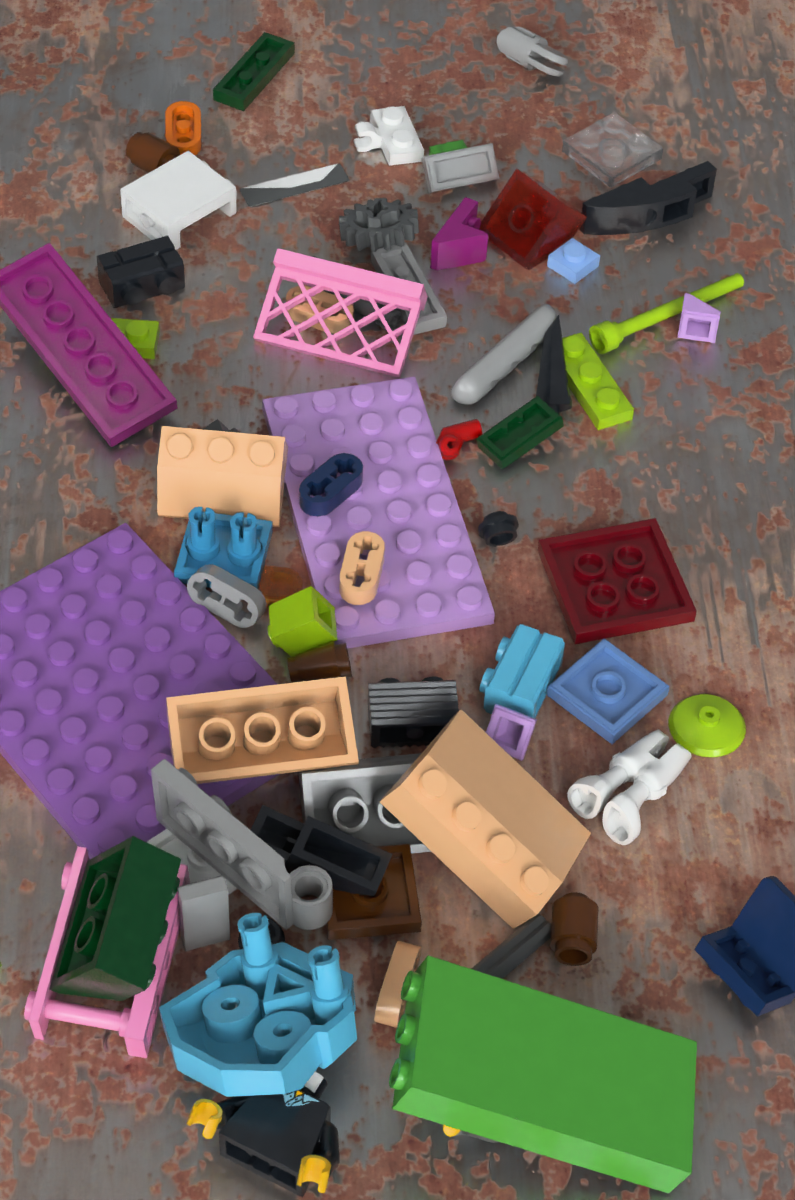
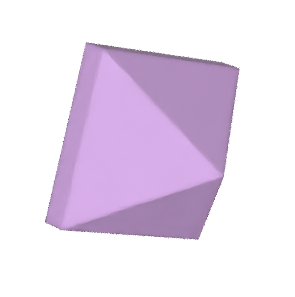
M495 704L486 733L511 757L522 761L524 760L537 719Z

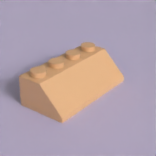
M346 676L166 697L173 766L177 769L183 768L194 777L197 784L359 764Z

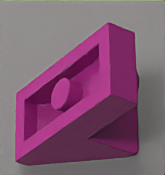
M465 197L433 238L431 269L438 271L480 263L486 260L488 234L479 230L481 220L477 218L478 201Z

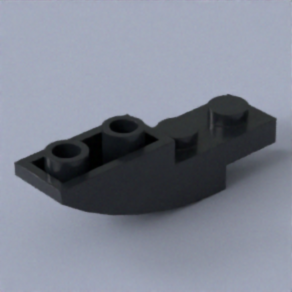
M706 161L667 179L660 180L653 185H649L641 177L597 197H592L583 202L580 231L583 234L590 235L629 234L659 229L693 217L694 205L712 197L717 168L709 161Z

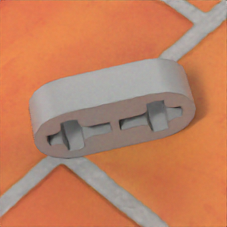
M209 564L200 567L188 580V594L195 603L205 606L210 612L240 628H248L254 625L266 611V600L260 590L216 565ZM205 579L212 582L211 589L213 592L206 590L207 583L204 581ZM241 600H245L248 603V613L242 610L243 603Z

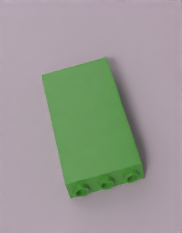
M429 955L415 972H408L401 990V999L406 1001L405 1014L402 1015L395 1034V1042L401 1044L399 1058L396 1059L389 1078L390 1088L395 1089L393 1110L668 1194L692 1173L697 1041Z

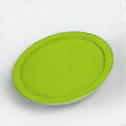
M700 694L681 700L674 706L668 719L669 731L675 742L683 746L690 753L701 757H721L730 754L741 745L746 734L745 721L739 710L727 700L715 695Z

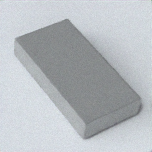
M493 143L428 155L421 158L428 193L500 179Z
M217 876L179 886L177 891L180 933L185 951L230 940L229 897L224 876Z

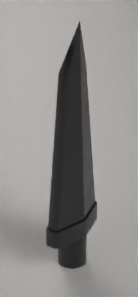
M558 315L544 336L536 396H539L560 415V412L572 408V398L569 392L560 318Z

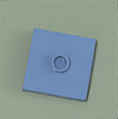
M603 638L548 685L547 696L609 743L614 744L668 695L670 686Z

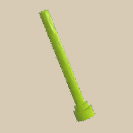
M736 273L689 294L706 303L743 287L744 278L741 274ZM684 296L620 323L605 320L591 326L589 338L593 348L599 354L608 353L617 349L624 337L680 314Z

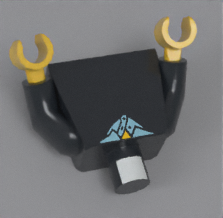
M316 1071L302 1089L287 1094L232 1096L217 1103L209 1099H199L194 1103L186 1123L189 1126L195 1123L204 1125L202 1136L206 1139H212L216 1129H221L219 1131L221 1156L302 1198L307 1191L310 1181L319 1184L318 1192L325 1193L328 1179L340 1163L338 1130L330 1122L331 1107L319 1099L328 1084L325 1078Z

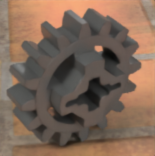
M374 198V201L370 199L366 205L356 203L354 204V210L345 209L344 216H339L341 241H346V246L348 247L357 245V250L359 251L369 247L371 252H376L379 248L383 247L389 251L392 245L405 246L404 240L413 241L415 239L414 234L419 233L417 209H412V204L410 203L401 205V200L399 199L392 203L387 202V198Z

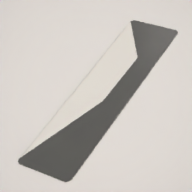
M334 164L240 188V192L247 205L252 207L349 182L350 179L340 164Z

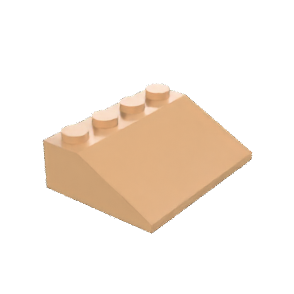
M462 709L453 716L380 801L391 814L512 929L533 918L541 911L563 883L591 834Z

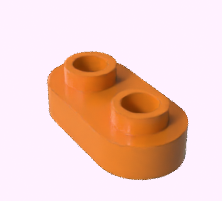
M188 101L172 103L165 111L166 142L177 147L180 155L190 151L196 156L202 148L201 110L196 104Z

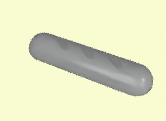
M549 304L537 307L459 377L451 389L452 398L460 404L471 405L484 397L500 380L504 379L521 361H524L544 342L546 331L557 317L554 308Z

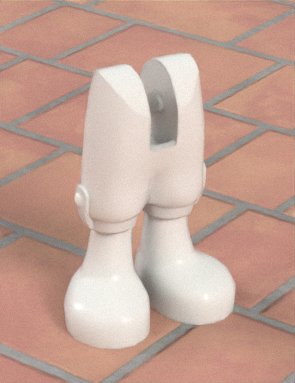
M657 729L638 740L622 753L619 752L613 755L608 771L600 775H590L578 779L568 789L567 797L569 804L579 816L585 819L594 818L604 808L602 822L606 834L617 844H630L640 834L641 819L639 810L642 803L647 800L659 799L667 793L668 786L678 777L691 759V753L677 743L660 759H657L669 741V737ZM626 782H633V785L627 790L614 796L609 801L610 796L619 786Z

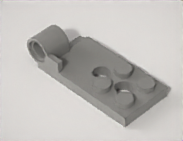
M165 758L151 769L157 821L224 876L286 930L292 925L304 930H314L324 926L330 920L333 913V884L330 875L324 869L314 865H305L298 867L289 874L285 868V859L235 818L222 799L216 795L210 797L199 788L196 780L187 770L175 768ZM306 895L318 897L314 900L301 899V897Z

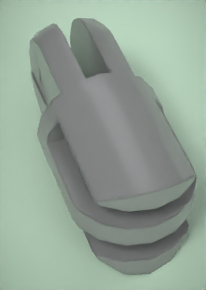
M519 26L507 27L501 30L497 36L496 43L500 52L527 69L534 70L537 68L557 77L565 72L562 68L544 59V57L567 66V56L548 46V41L534 32Z

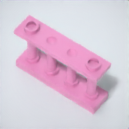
M77 846L73 863L66 862L63 869L61 889L65 890L38 989L37 992H29L24 1018L29 1020L34 1038L41 1040L45 1038L50 1019L119 1031V1036L125 1039L128 1055L147 1058L180 929L178 891L169 903L165 918L168 922L167 932L157 947L153 961L156 965L155 976L145 991L134 996L132 1008L125 1007L123 1012L55 1000L57 993L49 990L85 867L89 860L87 848ZM180 864L177 877L180 879L179 886L190 884L188 865Z

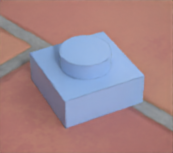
M571 238L548 255L547 267L576 284L599 267L600 255L574 238Z

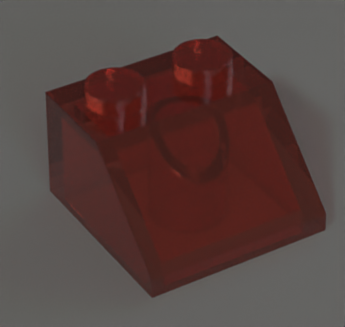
M516 169L482 219L479 230L486 232L489 241L524 268L530 270L547 260L549 254L573 238L587 216L536 178Z

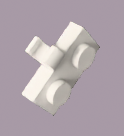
M405 106L371 110L370 123L360 122L355 124L358 136L363 137L354 139L358 152L382 148L389 166L422 162L421 158L424 157V149Z

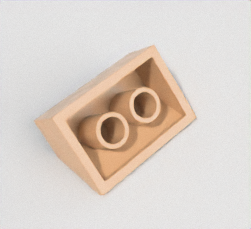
M162 426L157 464V515L160 517L189 519V513L193 508L203 507L204 512L206 508H211L215 513L232 516L242 512L246 518L249 513L254 515L256 519L273 521V527H280L288 454L285 437Z

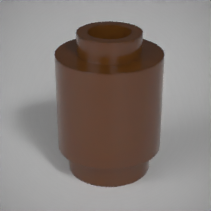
M137 132L130 138L126 147V156L131 160V163L147 173L180 155L177 147L149 132Z
M577 892L568 893L554 901L552 905L550 947L555 952V959L565 965L580 966L587 964L592 960V954L597 950L599 907L596 902L589 899L585 894Z

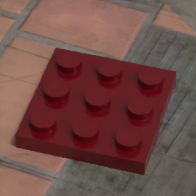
M656 518L539 539L537 551L574 644L695 621L696 608Z

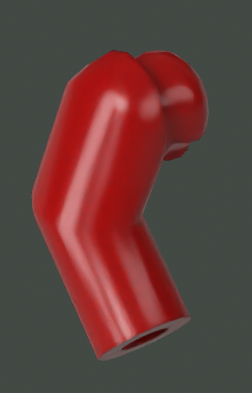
M473 419L443 427L436 441L442 458L444 460L455 459L459 455L464 442L474 440L482 435L481 424L478 419Z

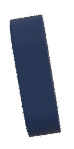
M348 453L336 454L328 459L300 484V508L306 514L317 517L325 516L332 512L362 485V461L357 456Z

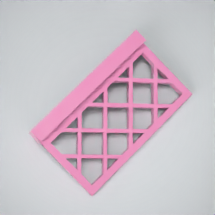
M278 248L273 261L275 270L255 329L254 340L400 378L420 311H424L428 298L424 284ZM282 280L298 283L303 292L284 304L278 296ZM304 285L311 286L313 288L306 290ZM324 290L334 292L339 302L319 313L311 297ZM340 294L347 295L349 297L343 300ZM360 299L370 301L375 312L355 322L347 306ZM307 300L315 316L295 326L287 311ZM275 301H277L279 306L273 309ZM376 303L383 304L386 306L379 309ZM396 308L410 311L407 323L394 331L391 330L384 318L385 314ZM343 309L351 325L331 335L323 320ZM284 313L291 329L279 336L265 333L269 321ZM379 318L388 334L368 345L360 328ZM320 322L328 338L315 345L305 343L300 332ZM356 331L364 347L351 355L342 353L336 342ZM403 334L401 343L399 344L396 338ZM296 335L299 341L291 340L290 338ZM393 341L398 350L394 366L378 362L372 351ZM332 345L335 351L326 349V347ZM366 354H369V356H370V358H371L372 360L366 359V358H362V357L365 356Z

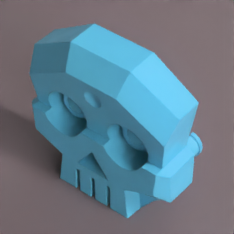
M249 913L238 920L237 927L241 935L243 949L231 950L205 971V980L159 1007L164 1032L177 1070L226 1097L287 1094L300 1090L318 1067L322 1069L328 1067L357 1040L353 975L340 968L338 950L336 948L332 950V946L322 945L306 953L285 942L272 944L268 928V918L266 915L262 917L261 913Z

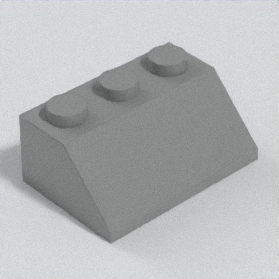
M421 753L359 759V764L298 772L303 823L310 816L376 847L410 844L411 854L431 852L380 803L381 799Z

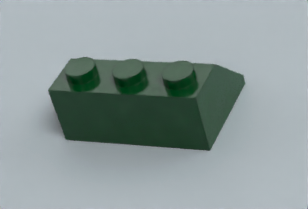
M132 836L88 860L49 990L60 994L123 1001L145 991L155 976L156 965L153 961L157 947L167 932L168 922L165 918L169 903L175 897L180 884L177 874L181 859Z

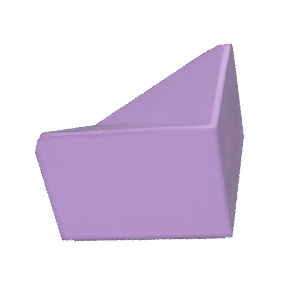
M685 293L677 338L715 343L721 312L695 296Z

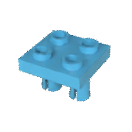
M203 507L193 508L189 513V521L174 570V577H177L183 584H188L190 577L200 567L213 564L258 589L273 533V521L256 519L254 515L249 513L246 518L242 512L232 516L215 513L211 508H206L205 512ZM205 579L204 581L207 583V587L211 588L212 582Z

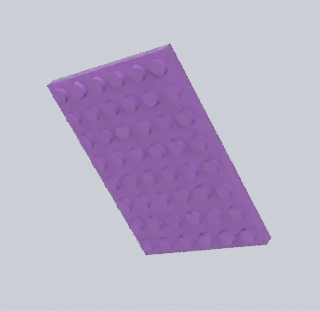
M127 523L118 526L0 591V753L77 846L87 848L89 860L132 836L147 842L167 829L156 818L151 769L164 758L173 765L166 697L277 685L271 676L209 610L191 599L187 587L177 577H174V573ZM279 774L198 784V787L210 797L212 795L218 796L229 806Z

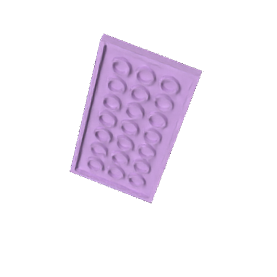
M415 376L262 399V410L269 435L285 437L287 442L288 454L284 489L311 586L335 608L338 639L335 641L336 645L346 643L348 649L494 624L495 612L438 443L436 444L437 440ZM348 453L357 456L363 464V481L360 488L325 516L317 517L306 514L299 505V487L302 481L336 454ZM370 531L382 537L385 543L383 569L375 598L364 605H353L343 600L340 595V571L350 537L358 532ZM363 550V553L360 554V559L367 560L370 550ZM357 576L354 586L361 587L364 577Z

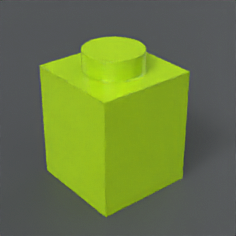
M312 586L269 605L270 624L267 627L269 638L277 648L281 647L291 657L338 640L335 608Z

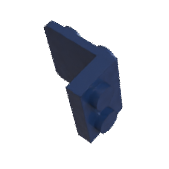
M769 876L761 880L732 926L703 936L694 949L705 960L710 970L720 976L739 997L741 1003L757 1017L788 1005L795 998V895L775 876Z

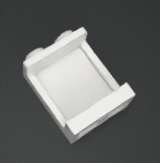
M186 151L120 189L122 217L151 240L169 236L175 250L181 248L180 231L218 208L229 217L237 212V191L234 184L229 179L222 177L210 168L205 161L200 160L190 151Z

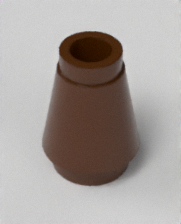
M335 641L295 655V657L287 658L291 683L345 676L346 678L352 677L346 643L336 645Z

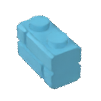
M523 624L516 627L511 638L504 636L497 649L495 660L499 662L496 668L488 667L481 680L479 691L485 693L483 709L487 713L492 714L495 704H499L536 718L547 695L548 685L554 681L562 665L565 647L563 638L545 632L540 634L539 630Z

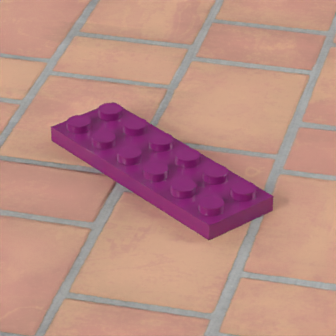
M50 243L0 270L1 308L110 447L115 446L178 409L175 397Z

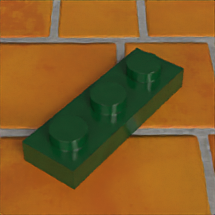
M264 32L213 88V100L245 111L295 54V42Z

